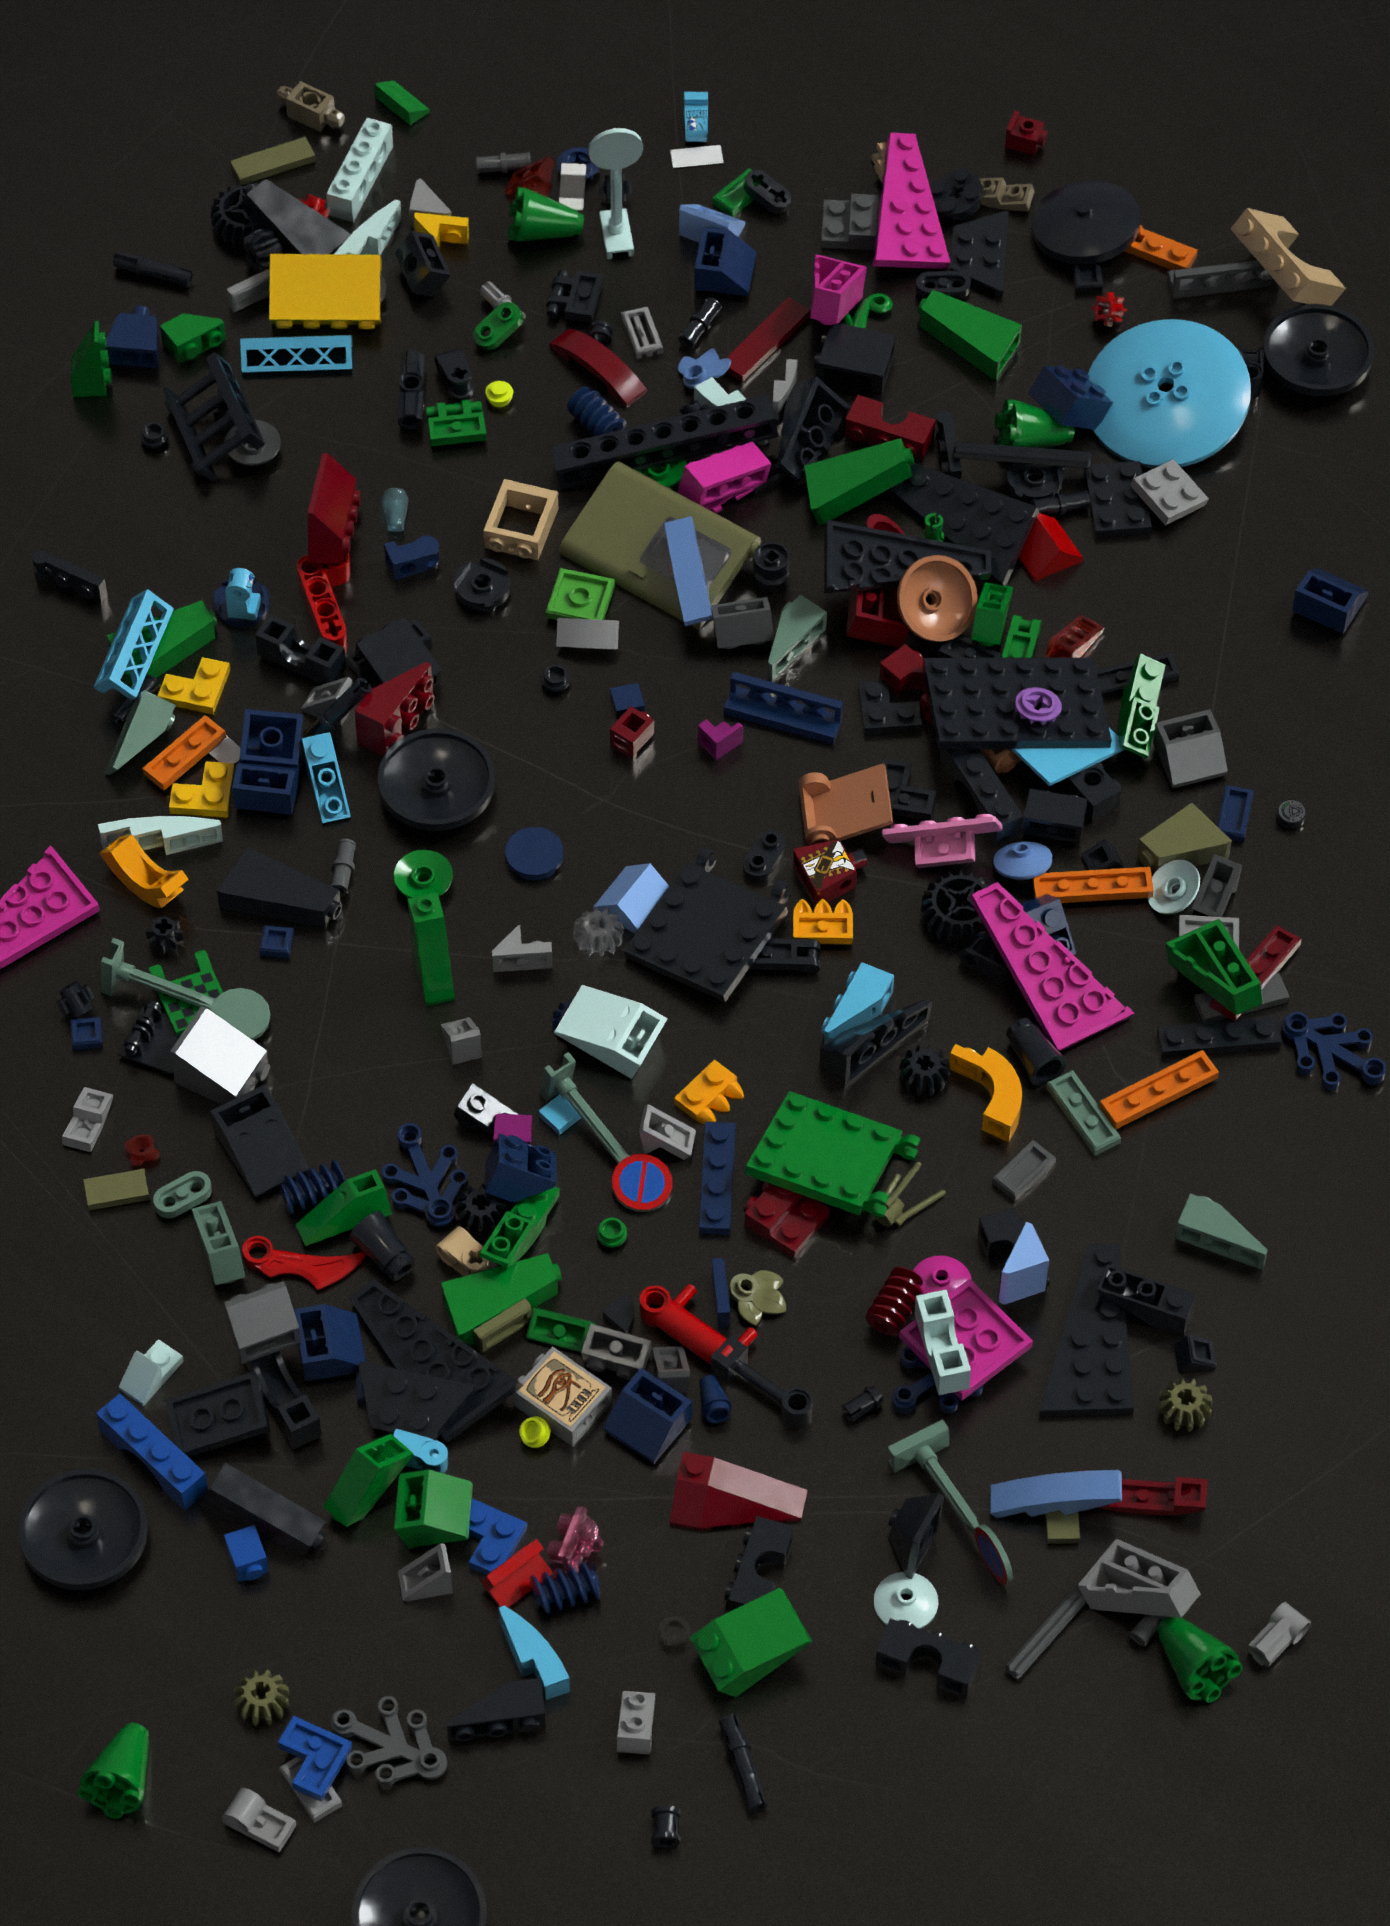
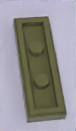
M306 137L231 160L230 162L240 185H244L316 162L309 142Z

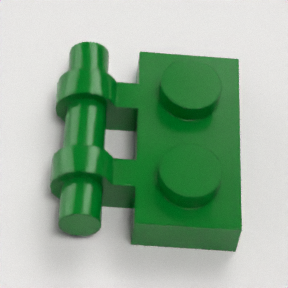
M470 399L461 400V403L445 405V402L436 403L437 406L426 407L431 446L487 440L481 401L470 402Z

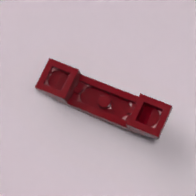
M568 329L549 343V347L569 362L574 359L607 385V393L625 407H628L646 393L645 386L631 369L607 347L587 334L574 329Z
M1176 1477L1175 1483L1122 1479V1501L1097 1508L1140 1515H1181L1206 1511L1208 1479Z

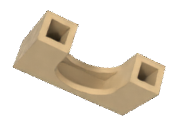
M1246 208L1230 228L1292 301L1332 306L1346 289L1330 270L1311 266L1288 250L1299 234L1284 217Z

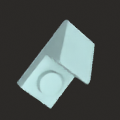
M158 1339L145 1355L139 1351L134 1353L119 1385V1390L144 1406L184 1362L183 1356Z

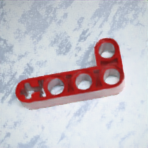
M345 553L343 564L308 562V555L302 556L297 562L298 583L318 638L322 637L344 647L346 652L348 649L346 626L331 587L342 585L350 579L349 554Z

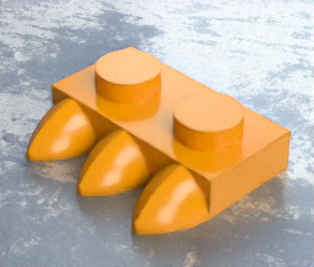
M801 899L793 911V939H813L819 941L820 944H853V912L851 906L842 899L837 904L834 913H832L830 905L822 899L817 903L814 913H812L809 904L804 899Z
M714 1059L674 1097V1105L695 1121L705 1125V1122H716L715 1115L711 1109L718 1112H730V1106L725 1096L733 1099H743L744 1094L737 1082V1076Z

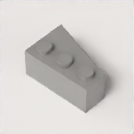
M1115 1539L1077 1585L1089 1608L1093 1610L1182 1618L1200 1596V1592L1187 1569L1119 1539Z

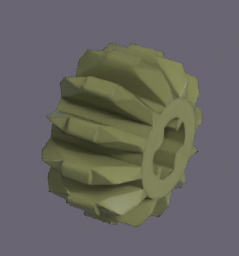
M1182 1377L1178 1379L1177 1384L1169 1381L1166 1390H1162L1159 1397L1161 1403L1158 1410L1159 1414L1164 1415L1165 1424L1174 1422L1176 1431L1181 1426H1185L1188 1432L1193 1429V1424L1201 1428L1204 1425L1205 1419L1210 1417L1212 1411L1210 1408L1212 1397L1206 1394V1386L1196 1387L1195 1378L1190 1381V1384L1185 1383Z
M268 1669L264 1672L263 1676H258V1672L253 1670L252 1679L242 1676L240 1679L241 1686L235 1687L234 1695L237 1698L234 1701V1705L237 1711H241V1718L244 1721L252 1718L255 1726L260 1723L261 1719H265V1723L270 1726L272 1716L281 1719L283 1716L282 1709L289 1706V1699L287 1698L289 1688L282 1684V1677L276 1675L271 1678V1671ZM265 1696V1699L259 1700L258 1697Z

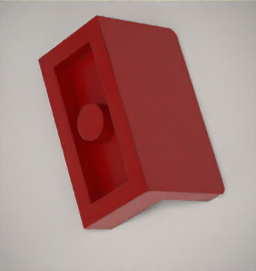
M537 1538L480 1580L498 1607L506 1606L509 1608L530 1592V1576L534 1575L541 1583L542 1573L547 1572L550 1576L552 1575V1570L539 1554L544 1548Z

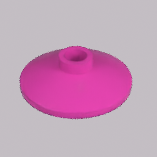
M948 1256L926 1258L913 1270L923 1280V1284L920 1286L923 1294L947 1290V1293L950 1294L968 1279L972 1280L968 1269L960 1261ZM942 1276L947 1279L940 1281L936 1277Z

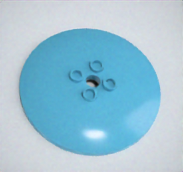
M1177 319L1157 320L1133 327L1107 344L1098 354L1088 372L1089 380L1093 384L1102 387L1106 391L1105 395L1113 402L1103 421L1096 430L1092 431L1110 452L1127 462L1140 461L1142 467L1156 468L1173 459L1180 467H1185L1207 459L1226 446L1237 434L1250 406L1251 384L1249 372L1237 348L1219 332L1192 321ZM1163 383L1174 385L1172 390L1168 392L1159 390L1160 385Z

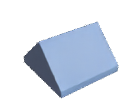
M681 204L679 209V235L699 243L703 227L730 230L736 236H739L746 223L740 219L698 204Z
M651 863L626 866L593 906V911L636 934L669 888V885Z
M1025 1223L1002 1271L998 1301L1001 1304L1011 1303L1045 1291L1049 1259L1031 1223Z

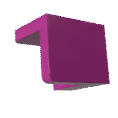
M706 719L698 725V743L716 760L743 742V726L740 723L730 727L726 722H722L714 727Z
M496 1114L493 1145L499 1133L506 1136H517L525 1143L531 1144L532 1115Z

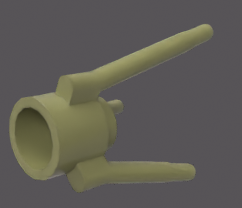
M920 1162L915 1163L897 1187L896 1185L901 1176L896 1174L885 1190V1193L889 1195L885 1205L887 1210L883 1217L874 1216L884 1226L890 1227L895 1223L900 1227L906 1219L946 1194L945 1190H941L903 1213L904 1204L898 1196L921 1167Z

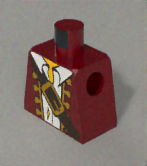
M838 840L793 849V867L815 907L822 899L828 903L852 890L856 886V869L868 864L862 849L847 854L841 841Z

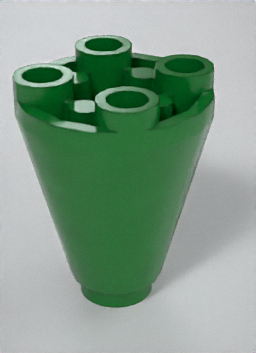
M517 187L515 200H511L509 216L513 217V224H509L507 239L524 242L569 238L574 235L580 236L583 229L584 214H580L577 210L528 188Z
M1006 399L1001 413L997 412L994 418V427L999 429L997 445L1051 448L1064 445L1066 442L1071 443L1074 438L1075 427L1060 425L1046 410L1018 400Z
M1165 1617L1157 1627L1159 1640L1185 1694L1192 1700L1204 1699L1207 1703L1217 1700L1222 1693V1689L1231 1679L1237 1677L1242 1672L1243 1665L1239 1662V1656L1231 1647L1184 1618Z
M137 1723L126 1724L124 1728L118 1731L80 1778V1786L77 1791L78 1796L104 1810V1813L110 1818L120 1819L123 1814L137 1811L144 1800L149 1751V1732L147 1729Z

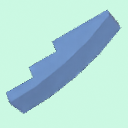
M690 516L664 523L684 624L688 626L712 620L713 616L707 581L703 571L693 518Z
M1119 1470L1055 1473L991 1485V1514L996 1518L1026 1512L1029 1516L1033 1517L1057 1510L1068 1515L1122 1501V1472Z

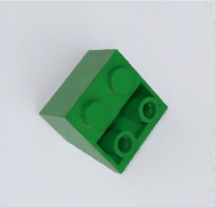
M429 1469L399 1474L394 1530L408 1548L468 1540L473 1484L471 1481Z

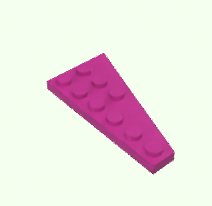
M890 133L886 143L885 173L882 177L883 190L880 195L877 220L878 232L874 246L876 250L872 266L947 269L950 259L916 135Z
M51 845L45 850V856L37 864L33 863L27 870V875L18 884H14L0 899V969L100 911L98 902Z
M998 882L973 893L969 897L1045 1036L1059 1052L1135 1014L1128 1006L1125 1008L1114 997L1115 994L1108 987L1104 988L1092 976V972L1059 940L1056 942L1045 931L1046 928L1039 921L1035 922L1023 910V906Z

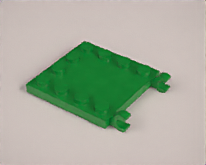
M789 1091L745 1168V1175L856 1215H860L862 1210H865L876 1217H883L887 1210L885 1205L889 1195L882 1191L872 1192L893 1153L899 1154L905 1159L914 1160L918 1153L916 1148L920 1138L912 1134L902 1137V1130Z

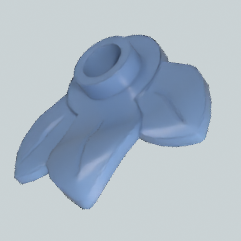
M711 348L696 360L692 357L684 356L678 365V371L683 376L685 386L689 389H694L695 386L711 377L718 378L729 369L731 360L729 358L719 360L717 352L714 348Z

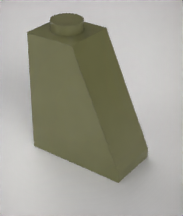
M1191 803L1139 839L1137 856L1145 867H1150L1154 872L1173 860H1186L1194 866L1211 863L1214 854L1228 858L1232 840L1201 810Z

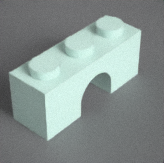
M947 1290L917 1295L915 1317L938 1395L969 1389L971 1369L963 1343L958 1344L954 1327L955 1316Z

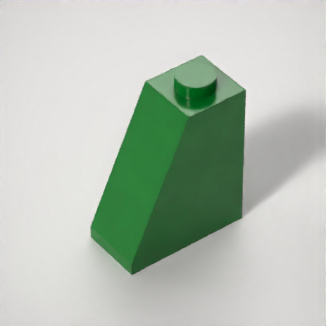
M392 1434L357 1448L323 1508L332 1514L334 1520L346 1527L364 1519L414 1453Z

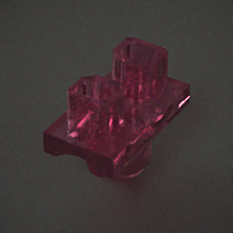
M577 1506L574 1514H561L558 1521V1530L561 1535L566 1536L564 1541H550L547 1549V1554L552 1561L564 1564L565 1568L572 1565L577 1572L583 1557L588 1558L591 1551H601L604 1545L602 1538L597 1536L600 1529L596 1526L595 1521L586 1514L588 1510L586 1507Z

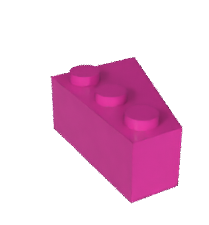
M815 254L811 282V318L819 320L824 325H837L862 298L867 267Z
M753 441L744 445H738L730 450L715 453L710 457L685 465L677 493L714 513H718L722 510L721 505L733 497L739 500L754 491V488L765 483L772 463Z

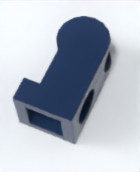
M421 536L415 542L398 547L395 541L384 544V559L394 581L432 569L438 565L440 560L439 543L436 538Z

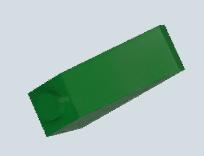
M985 582L976 607L972 640L978 641L983 646L1000 645L1013 587Z

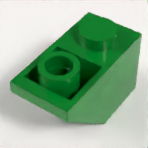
M183 313L160 325L162 344L179 364L193 359L198 354L226 341L224 322L219 318Z

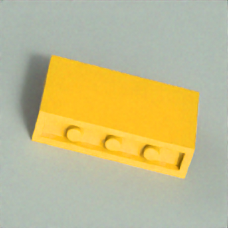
M270 254L269 320L271 324H276V328L290 329L292 324L303 325V328L318 329L320 325H331L332 329H346L347 325H358L359 329H374L375 325H381V256L357 254Z

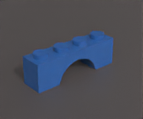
M120 1393L96 1413L100 1432L120 1451L126 1449L136 1455L153 1473L163 1491L184 1511L208 1491L205 1472Z

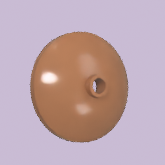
M942 555L923 557L911 564L902 575L897 590L899 613L906 626L918 637L934 642L951 640L962 634L969 627L975 616L978 600L974 580L968 570L955 559ZM927 595L932 599L930 605L926 602Z

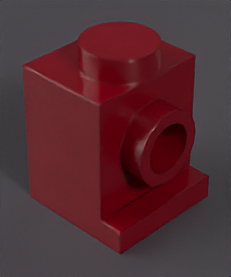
M1014 111L1006 129L1005 148L1035 156L1039 146H1044L1047 139L1048 131L1044 130L1045 122L1020 116L1019 111Z
M630 706L610 728V746L634 759L640 748L654 734V720L646 712L638 711Z

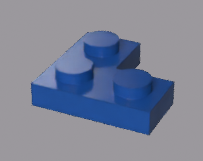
M472 1498L469 1535L480 1539L481 1542L469 1561V1568L488 1575L509 1559L527 1530V1522Z
M293 1715L278 1741L279 1749L305 1760L292 1782V1789L322 1802L350 1753L352 1742Z

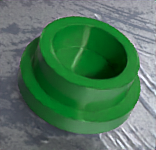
M606 1218L597 1227V1239L605 1247H618L627 1239V1228L617 1218Z

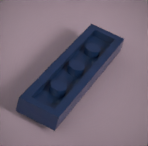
M705 1122L699 1222L700 1234L730 1235L736 1123Z

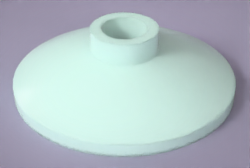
M1173 860L1161 866L1152 876L1154 894L1153 898H1148L1150 906L1158 913L1165 915L1178 913L1188 907L1195 899L1200 887V875L1197 868L1186 860Z
M898 1572L886 1577L878 1585L874 1594V1609L878 1618L886 1626L891 1618L897 1621H909L916 1628L922 1629L933 1620L937 1613L938 1596L933 1585L923 1576L915 1573L914 1577L910 1579L905 1576L904 1572ZM909 1594L912 1598L904 1600L901 1598V1595Z

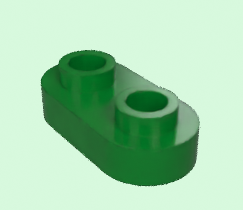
M512 302L502 303L476 326L473 334L478 346L483 350H493L517 330L523 321V314L519 307ZM506 312H511L507 318H503ZM490 330L488 336H483L485 331Z

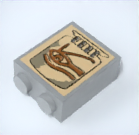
M554 1347L546 1354L539 1355L533 1363L532 1370L526 1376L522 1375L517 1379L524 1386L513 1393L515 1407L530 1417L539 1416L547 1420L551 1432L572 1447L612 1403V1388Z

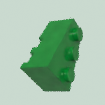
M1216 919L1165 943L1168 964L1236 1016L1263 1004L1261 982L1220 919Z

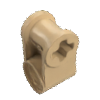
M457 1226L435 1246L438 1256L463 1277L492 1269L489 1260L479 1257L483 1246L460 1226Z

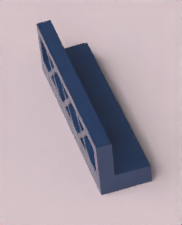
M733 672L730 678V693L724 705V714L834 744L843 720V701ZM738 684L748 686L751 690L738 687ZM767 692L774 693L778 697L771 696ZM795 700L803 701L806 705L797 703ZM822 707L835 710V713L825 711Z

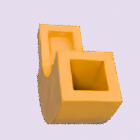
M132 834L120 836L99 853L112 872L129 890L144 902L157 908H163L184 891L181 885L189 880L182 870L166 871L154 863L143 851Z
M955 1044L950 1052V1070L982 1084L992 1098L983 1113L981 1130L1009 1142L1019 1123L1022 1102L1021 1083L1015 1069L1007 1059L989 1047L984 1055L981 1056L971 1048H964Z

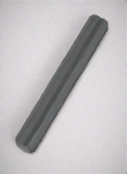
M1077 1585L1006 1664V1672L1013 1678L1018 1679L1026 1672L1085 1605L1086 1600Z

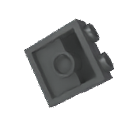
M851 194V201L824 199L821 248L875 250L874 246L878 232V195Z

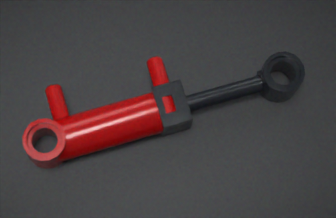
M687 1284L673 1300L669 1292L661 1286H649L640 1294V1318L645 1325L659 1328L711 1365V1372L727 1384L739 1374L779 1402V1407L782 1408L781 1418L786 1426L792 1429H802L810 1424L813 1415V1397L807 1389L792 1387L784 1391L747 1365L748 1346L758 1336L754 1328L748 1327L738 1339L733 1336L727 1339L683 1308L697 1293L696 1288L691 1284ZM651 1305H659V1306H661V1307L655 1309V1308H651V1307H649V1306H651ZM792 1406H801V1407H803V1409H802V1410H794V1409H792L791 1407H792Z

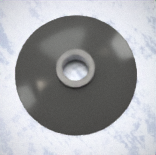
M255 420L266 444L256 450L248 443L246 445L242 443L228 453V456L242 465L256 466L264 464L273 459L280 449L281 441L278 431L267 422ZM236 425L228 431L225 442L236 434L235 431L238 430Z

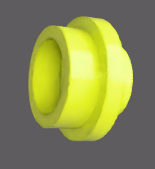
M495 381L486 387L485 395L491 405L504 407L512 399L513 389L507 382Z
M539 1416L526 1419L521 1424L519 1430L523 1443L531 1448L542 1447L548 1441L551 1432L547 1420Z

